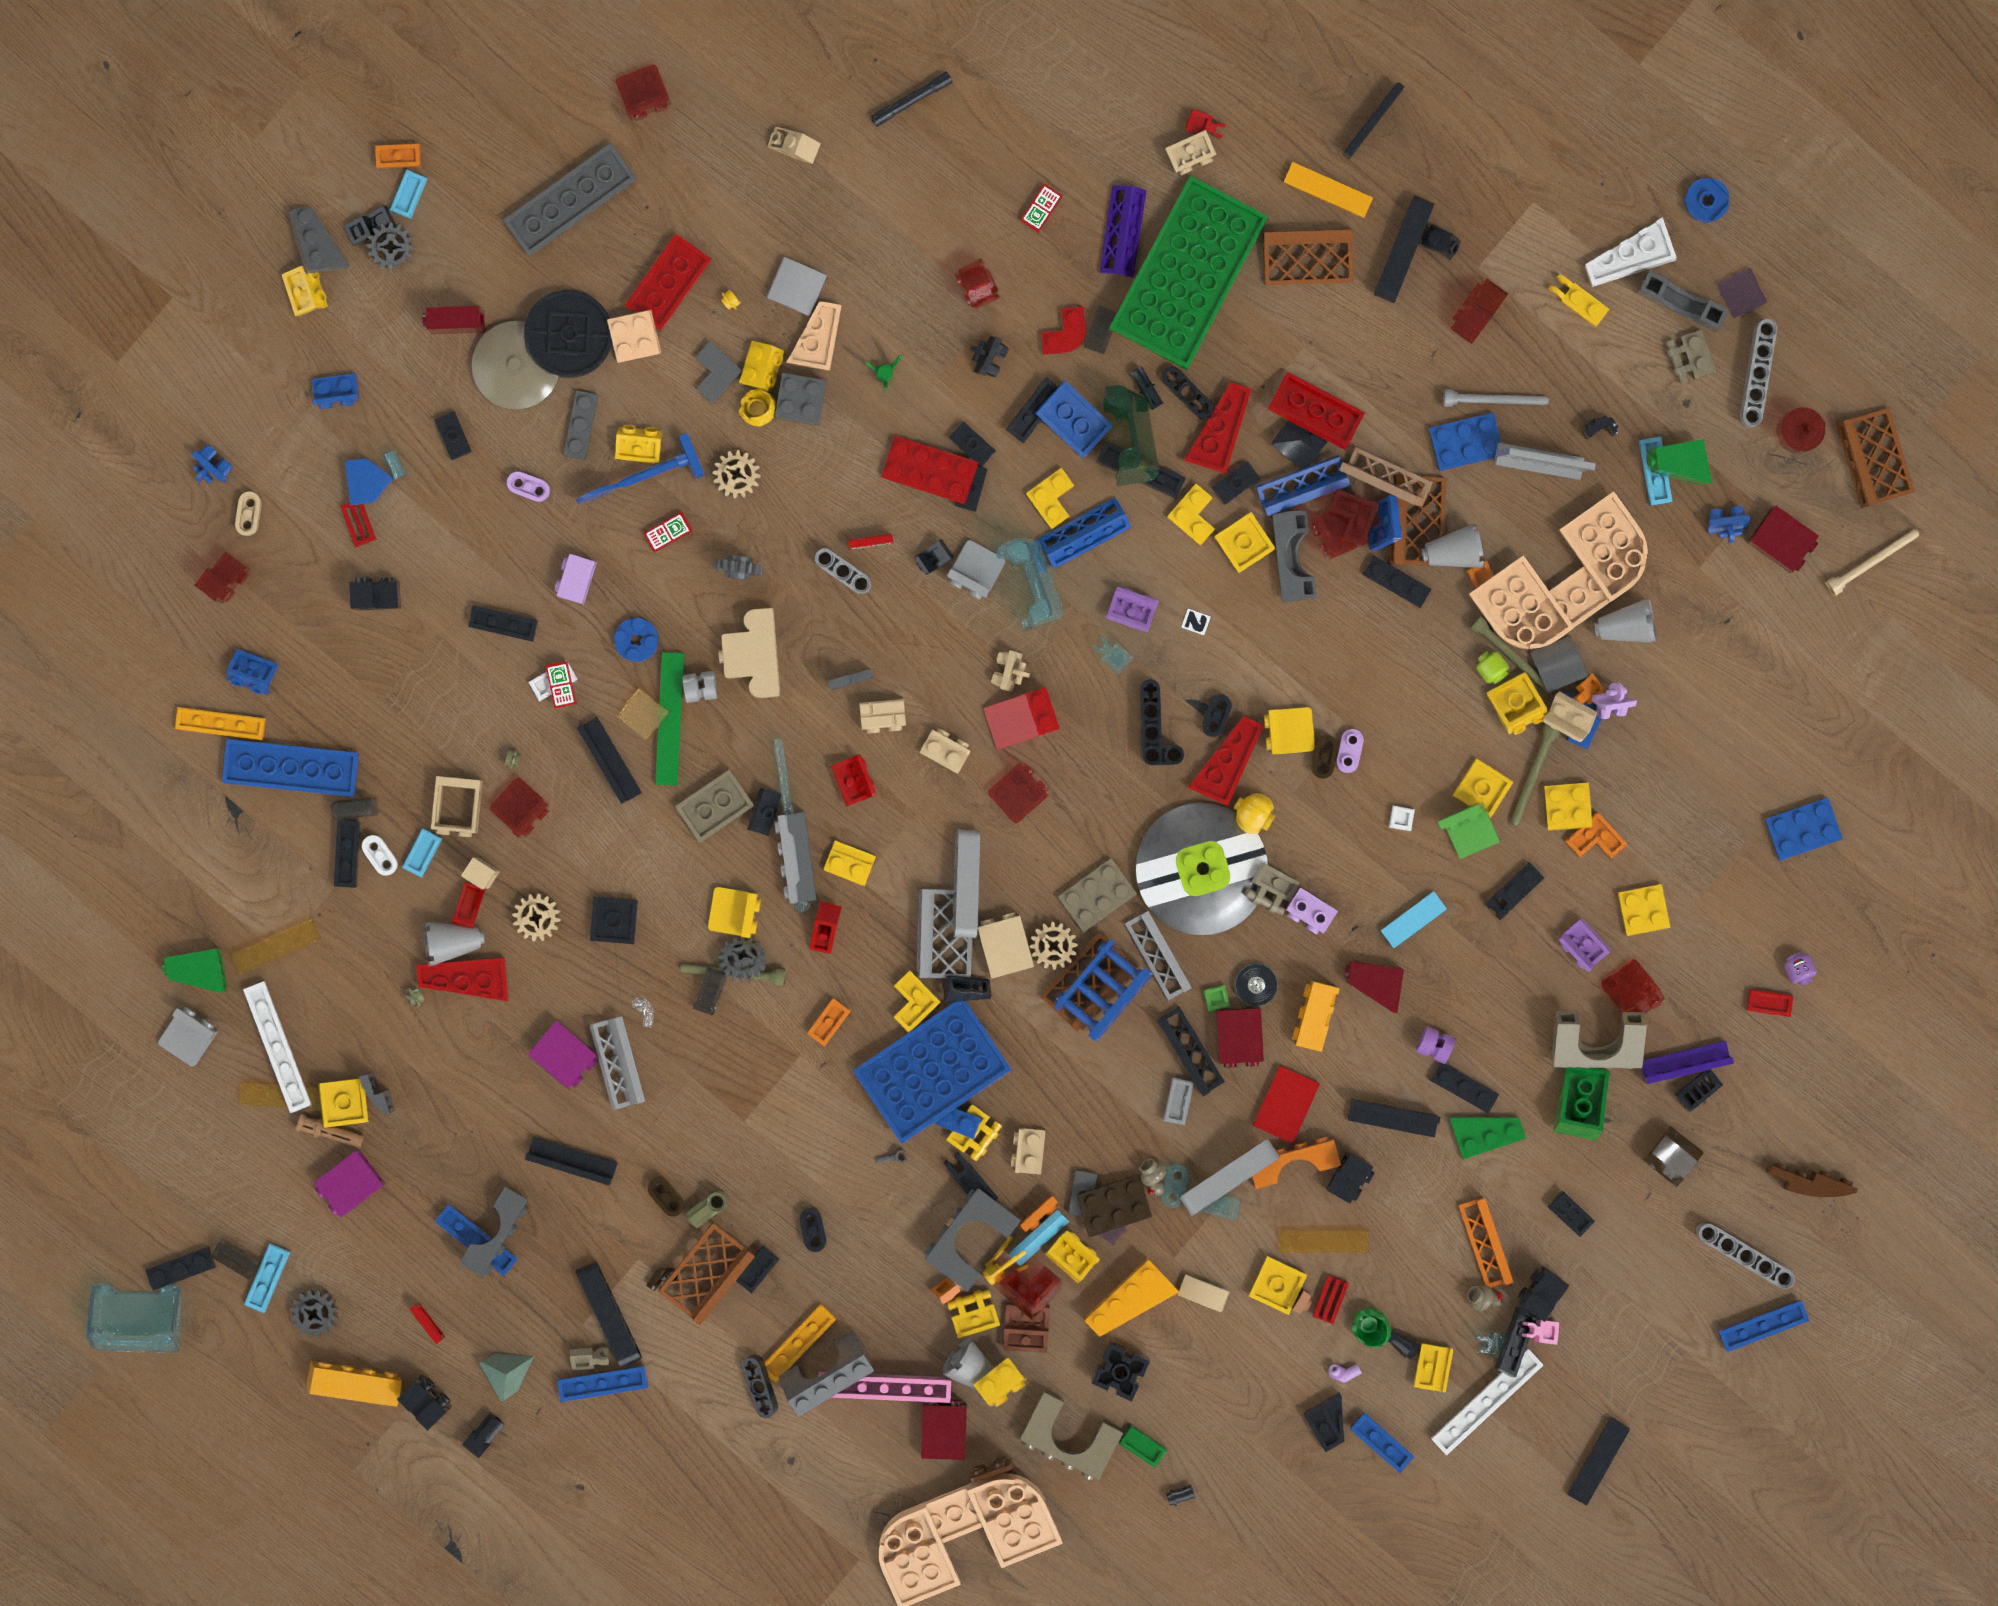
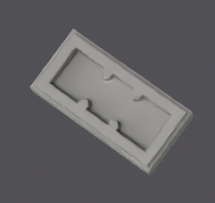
M1172 1077L1163 1121L1185 1125L1194 1082Z

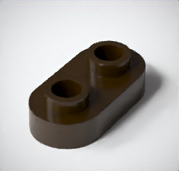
M1331 735L1319 737L1315 744L1311 770L1320 779L1328 778L1334 771L1338 743ZM1324 742L1330 743L1329 750L1323 749L1322 744ZM1321 763L1326 765L1324 772H1320L1318 769Z
M656 1177L650 1181L648 1193L664 1213L672 1217L680 1215L684 1210L685 1202L674 1187L663 1177ZM657 1184L663 1186L662 1192L656 1191L655 1187ZM671 1201L677 1202L678 1207L676 1209L670 1207Z

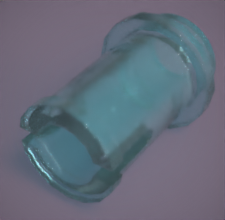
M395 450L383 455V462L387 463L394 480L407 474L398 458L399 453L396 454Z

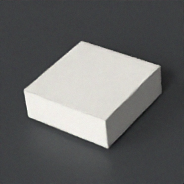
M1392 806L1389 827L1411 831L1415 809Z

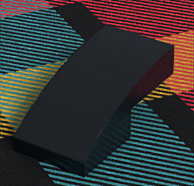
M382 206L368 215L361 216L346 224L344 228L353 246L369 240L368 235L374 236L373 228L380 230V223H383L385 227H388L389 222H392L393 227L396 224L387 206Z

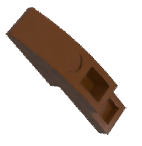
M1776 1162L1775 1166L1768 1164L1765 1171L1768 1174L1786 1180L1783 1189L1806 1196L1840 1197L1854 1194L1858 1191V1188L1852 1186L1854 1182L1841 1178L1840 1181L1832 1179L1833 1174L1820 1170L1819 1173L1812 1172L1810 1179H1808L1809 1174L1796 1170L1795 1174L1788 1172L1787 1166Z

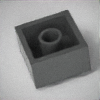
M782 373L775 418L820 426L827 386L826 380Z

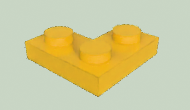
M1062 468L1026 493L1051 530L1070 517L1057 500V498L1074 487V484Z
M1195 484L1167 518L1201 546L1215 528L1198 514L1213 497L1199 485Z
M911 971L894 985L909 1001L894 1018L909 1033L941 1001Z

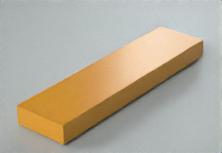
M1292 162L1283 182L1363 219L1373 199L1369 195Z
M177 707L175 729L264 740L266 719Z
M822 1304L765 1361L768 1375L775 1383L779 1380L778 1376L789 1370L837 1319Z

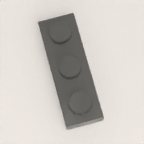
M576 391L563 456L586 460L599 395Z

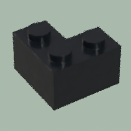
M369 577L355 578V582H349L350 609L356 611L401 609L400 582L394 581L393 577L380 578L381 582H373Z
M1346 1151L1340 1162L1341 1166H1338L1326 1190L1351 1204L1352 1200L1356 1201L1361 1194L1362 1189L1359 1187L1363 1186L1365 1182L1369 1184L1375 1172H1373V1166L1370 1163Z

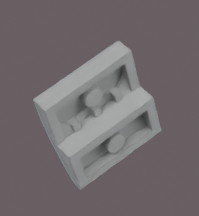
M783 257L766 298L806 316H810L827 275Z

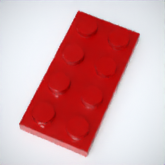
M675 233L625 306L634 313L651 310L655 328L662 331L712 259Z
M1288 371L1268 407V410L1345 451L1365 412Z
M895 436L881 478L965 505L979 463Z

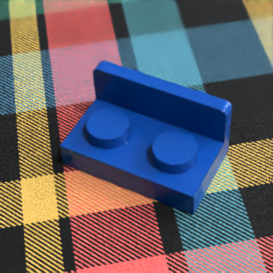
M357 374L312 379L313 405L319 406V409L333 408L332 404L341 403V406L355 405L354 401H360Z
M237 649L227 668V680L234 686H243L256 694L268 695L270 684L278 669V664Z

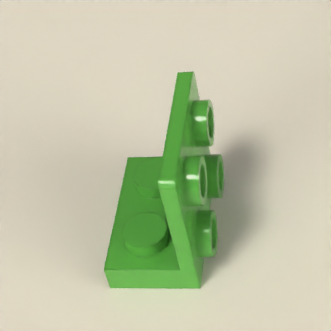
M1483 801L1438 821L1441 830L1447 829L1459 858H1464L1500 842Z

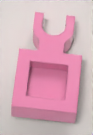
M1536 1320V1324L1523 1322V1325L1528 1326L1530 1331L1528 1334L1522 1333V1337H1534V1342L1557 1345L1559 1322H1544L1542 1320Z

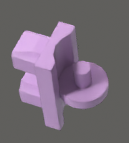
M1615 682L1610 684L1609 690L1606 693L1593 695L1591 701L1597 705V715L1602 719H1607L1610 717L1611 710L1617 716H1626L1628 707H1635L1637 700L1630 699L1626 694L1627 689L1621 683Z

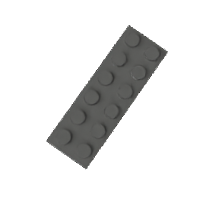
M609 143L503 221L530 257L637 179L613 145Z

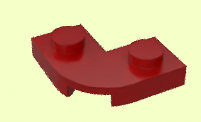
M1084 307L1062 308L1063 331L1042 332L1043 355L1070 353L1082 344L1086 333Z

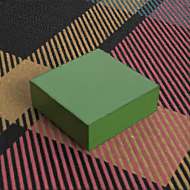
M1225 985L1203 990L1208 1011L1230 1007Z

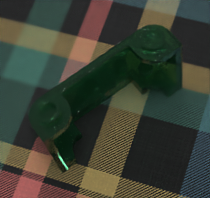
M1124 386L1105 387L1102 400L1104 413H1112L1116 417V422L1128 421L1132 448L1123 450L1119 455V472L1115 473L1116 485L1123 486L1153 481L1159 473V464L1147 400Z

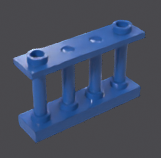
M1111 939L1109 942L1105 940L1097 949L1099 954L1066 993H1060L1055 1000L1057 1004L1054 1006L1058 1011L1065 1007L1087 1025L1090 1031L1088 1036L1095 1042L1099 1041L1153 976L1145 967L1143 970H1137L1112 948L1116 943ZM1106 956L1132 976L1133 982L1129 987L1120 985L1098 966ZM1091 973L1095 974L1117 993L1119 999L1114 1005L1107 1003L1084 983ZM1077 990L1103 1010L1104 1017L1100 1021H1094L1070 1001Z

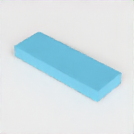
M1661 437L1639 440L1650 506L1673 502L1669 478L1652 473L1646 462L1647 450L1663 446Z
M1433 891L1380 931L1390 945L1395 948L1447 908Z
M1056 1210L1009 1253V1256L1013 1258L1025 1250L1026 1254L1016 1261V1263L1022 1266L1070 1221L1059 1210Z
M272 1243L269 1244L244 1305L262 1313L266 1312L291 1251Z

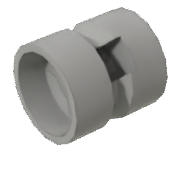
M714 671L701 672L700 676H697L695 673L682 676L687 703L698 702L702 697L705 700L718 699ZM699 684L705 685V688L700 689Z

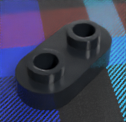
M1216 695L1209 703L1202 722V730L1209 737H1217L1224 730L1232 708L1231 700L1226 695ZM1219 701H1222L1225 705L1222 710L1216 707ZM1211 722L1217 724V728L1214 731L1209 729Z
M807 1208L801 1213L799 1219L804 1244L809 1251L819 1252L825 1247L827 1242L822 1216L817 1209ZM813 1215L815 1221L812 1223L808 1222L807 1216ZM812 1237H819L820 1242L818 1244H813L811 1240Z

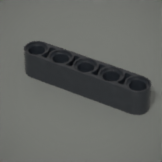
M1416 195L1413 196L1374 296L1395 303L1435 203Z
M597 1261L577 1269L576 1274L620 1367L623 1368L642 1359L640 1350Z

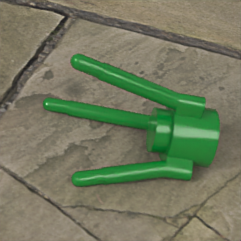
M898 355L891 365L881 364L877 367L869 361L865 362L869 368L876 372L877 379L883 382L884 391L888 390V382L893 378V370L901 361L902 355Z

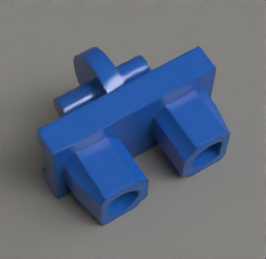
M208 444L200 451L195 450L192 454L205 467L202 469L197 464L193 468L198 473L195 480L198 483L205 480L210 484L214 480L209 475L211 473L220 482L225 483L229 479L227 475L233 466L224 458L216 466L213 465L210 461L218 452Z
M1742 506L1731 508V517L1725 518L1723 517L1722 509H1712L1707 527L1708 534L1719 533V538L1727 537L1729 543H1734V536H1741L1742 530L1748 529L1750 517L1745 515Z

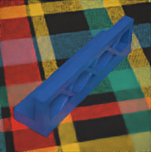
M1339 455L1257 485L1256 489L1267 516L1350 486L1348 476L1344 472L1339 470V473L1331 476L1325 473L1327 467L1334 463L1337 464L1338 470L1340 469L1342 463ZM1315 472L1319 475L1315 482L1308 483L1304 481L1307 473ZM1292 479L1298 482L1294 490L1288 491L1283 489L1288 480ZM1270 487L1277 489L1274 497L1265 500L1262 490Z
M1115 497L1038 538V541L1052 567L1055 569L1132 527ZM1114 506L1116 507L1117 511L1114 513L1105 514L1107 510ZM1096 519L1095 523L1086 525L1088 520ZM1077 529L1076 533L1066 535L1069 530ZM1053 539L1057 540L1056 544L1047 547L1045 544Z

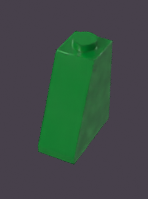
M1704 439L1647 450L1646 462L1652 473L1698 486L1712 483Z
M220 948L164 958L165 962L162 963L164 975H167L168 980L219 993L228 991Z

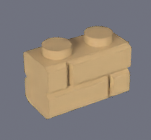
M904 699L859 703L862 730H867V734L880 733V728L888 727L889 732L902 731V726H906Z

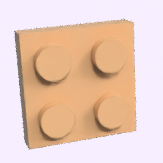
M651 310L607 320L618 363L661 353Z

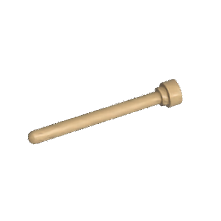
M1915 529L1843 576L1830 578L1825 582L1827 588L1833 596L1843 592L1845 584L1919 536V531Z

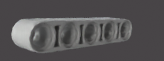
M1770 319L1760 321L1755 326L1739 416L1740 423L1746 428L1758 425L1763 418L1777 335V325ZM1765 324L1770 327L1771 332L1769 336L1761 333L1762 325ZM1759 346L1767 350L1766 357H1760L1757 354ZM1755 368L1763 371L1762 379L1754 377L1753 371ZM1751 390L1759 392L1760 398L1758 401H1753L1750 398ZM1751 411L1756 415L1754 423L1747 421V412Z
M956 830L953 937L976 938L980 864L979 830Z
M1267 1139L1179 1198L1190 1215L1193 1216L1278 1160L1280 1156Z
M1702 1222L1697 1226L1696 1236L1702 1242L1779 1288L1788 1289L1794 1285L1795 1276L1790 1270L1711 1223ZM1706 1227L1712 1229V1235L1709 1238H1703L1702 1231ZM1729 1238L1731 1246L1729 1249L1723 1250L1721 1243L1724 1239ZM1749 1250L1750 1258L1746 1261H1741V1252ZM1763 1261L1769 1263V1269L1766 1272H1760L1759 1266ZM1786 1272L1788 1280L1786 1283L1780 1284L1778 1277L1781 1273Z

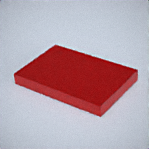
M1279 1065L1252 1126L1293 1144L1320 1083Z

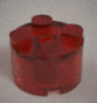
M982 258L958 269V273L954 274L959 286L965 288L967 292L963 294L967 304L976 309L1001 298L996 293L999 290L989 269H985L983 265L985 262Z
M1800 407L1786 413L1780 419L1777 425V435L1780 444L1787 451L1795 454L1806 453L1815 449L1823 441L1826 424L1821 415L1815 410ZM1803 426V431H1805V433L1799 435V430L1797 428Z

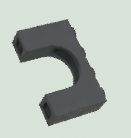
M977 1188L976 1191L970 1190L964 1198L967 1203L962 1209L958 1207L951 1216L954 1219L949 1227L946 1224L938 1233L940 1239L936 1244L931 1242L924 1252L927 1255L925 1257L927 1262L967 1292L981 1272L958 1255L954 1246V1239L959 1228L970 1221H983L1008 1238L1021 1221L1020 1218L980 1188Z
M854 1330L835 1341L839 1351V1358L836 1364L823 1375L806 1379L798 1365L778 1376L786 1399L798 1417L874 1372L865 1346Z

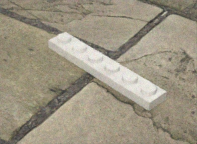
M263 981L243 989L290 1113L311 1106V1100L266 982Z
M1527 1348L1516 1377H1509L1501 1372L1433 1435L1431 1439L1448 1455L1532 1377L1543 1364Z

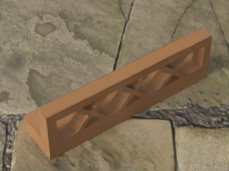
M1355 447L1349 463L1343 462L1339 469L1417 506H1423L1433 483L1358 447ZM1360 454L1366 456L1368 465L1363 468L1355 466ZM1379 464H1383L1387 474L1381 477L1376 475L1374 469ZM1402 473L1406 483L1399 486L1396 485L1393 475ZM1418 481L1425 484L1420 496L1414 493L1411 485Z

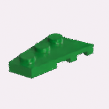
M1449 1117L1463 1160L1526 1139L1519 1117Z

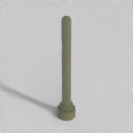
M1481 615L1470 626V629L1476 634H1483L1546 692L1539 673L1489 628L1490 625L1486 618Z
M1544 724L1541 731L1543 733V741L1511 818L1513 826L1519 824L1551 742H1554L1555 738L1558 739L1560 731Z
M682 964L680 966V971L683 973L725 976L724 971H721L720 967ZM777 968L772 970V972L760 971V977L753 975L752 978L771 981L775 986L784 987L786 969Z

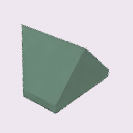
M495 1353L479 1363L501 1402L519 1390L534 1356Z

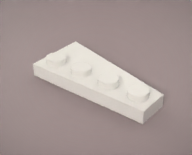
M1663 217L1648 228L1646 227L1639 231L1638 234L1630 239L1621 242L1620 245L1612 250H1608L1585 264L1591 286L1594 287L1676 261L1677 257Z

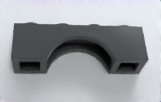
M1652 271L1646 273L1637 291V294L1713 332L1720 330L1729 309L1711 300L1694 296L1680 289L1670 280Z
M1307 510L1273 514L1282 602L1316 599L1315 577L1308 574L1302 568L1298 555L1299 545L1304 536L1309 533Z
M504 1187L493 1206L500 1219L498 1234L488 1243L481 1245L470 1244L459 1266L480 1278H483L485 1274L489 1276L495 1266L492 1263L496 1255L500 1257L506 1247L503 1244L506 1237L513 1236L518 1227L515 1225L518 1217L523 1219L529 1208L526 1206L528 1200Z

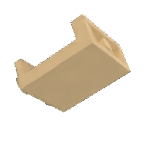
M1015 912L1003 915V920L994 922L993 918L981 921L982 926L978 927L991 979L1034 967L1020 915L1016 916Z

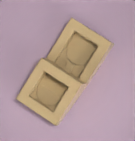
M1185 1274L1178 1295L1222 1312L1230 1291Z

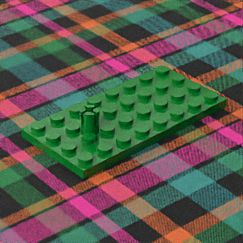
M1190 175L1109 330L1188 370L1269 216Z

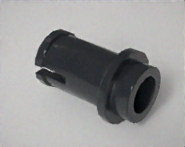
M1191 1485L1175 1491L1171 1489L1169 1493H1166L1170 1506L1174 1505L1176 1507L1178 1503L1195 1499Z

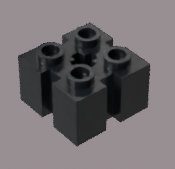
M1542 1266L1540 1269L1537 1268L1531 1275L1530 1279L1533 1282L1529 1288L1523 1287L1520 1291L1518 1303L1545 1322L1558 1300L1562 1298L1570 1285Z
M1109 1340L1102 1355V1359L1106 1362L1104 1366L1098 1364L1091 1383L1107 1391L1110 1386L1116 1388V1395L1132 1402L1139 1388V1382L1136 1381L1137 1376L1144 1377L1150 1363V1358L1135 1351L1130 1356L1125 1353L1126 1348ZM1124 1366L1126 1373H1121L1120 1376L1117 1375L1115 1369Z
M421 1375L397 1400L428 1431L452 1406L449 1404L451 1400L443 1392L438 1394L433 1389L436 1386L429 1377L426 1376L424 1378Z

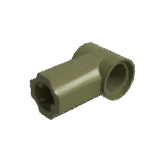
M715 1190L686 1212L692 1225L699 1228L718 1212L722 1211L729 1201L727 1193L723 1190ZM713 1196H720L723 1199V1205H714L712 1202Z

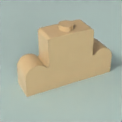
M774 609L750 610L744 616V624L749 632L722 635L723 650H719L720 664L724 663V674L728 679L753 677L749 683V690L755 697H781Z

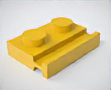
M835 840L824 871L865 886L876 856Z
M1421 1343L1413 1386L1446 1393L1453 1348Z

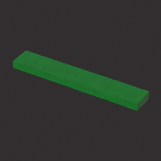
M662 652L655 785L678 786L684 653Z

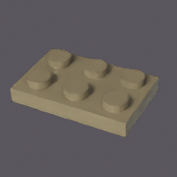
M729 769L676 805L675 808L698 842L701 843L755 805Z
M1111 858L1059 895L1058 898L1084 933L1137 893Z

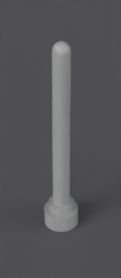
M1444 389L1443 407H1453L1457 403L1547 405L1549 398L1547 396L1458 394L1453 389Z

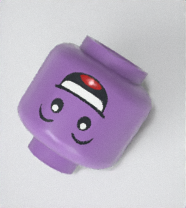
M1799 952L1786 959L1787 962L1784 965V969L1791 983H1800L1801 986H1805L1813 982L1812 977L1817 974V969L1810 955Z

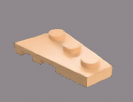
M821 301L818 303L792 354L789 356L787 364L830 371L842 305Z

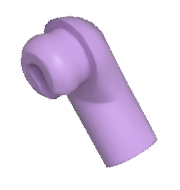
M1333 1364L1328 1370L1329 1376L1332 1379L1343 1383L1362 1374L1357 1364L1348 1369Z

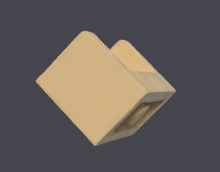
M473 857L461 876L481 889H489L500 870L479 857Z

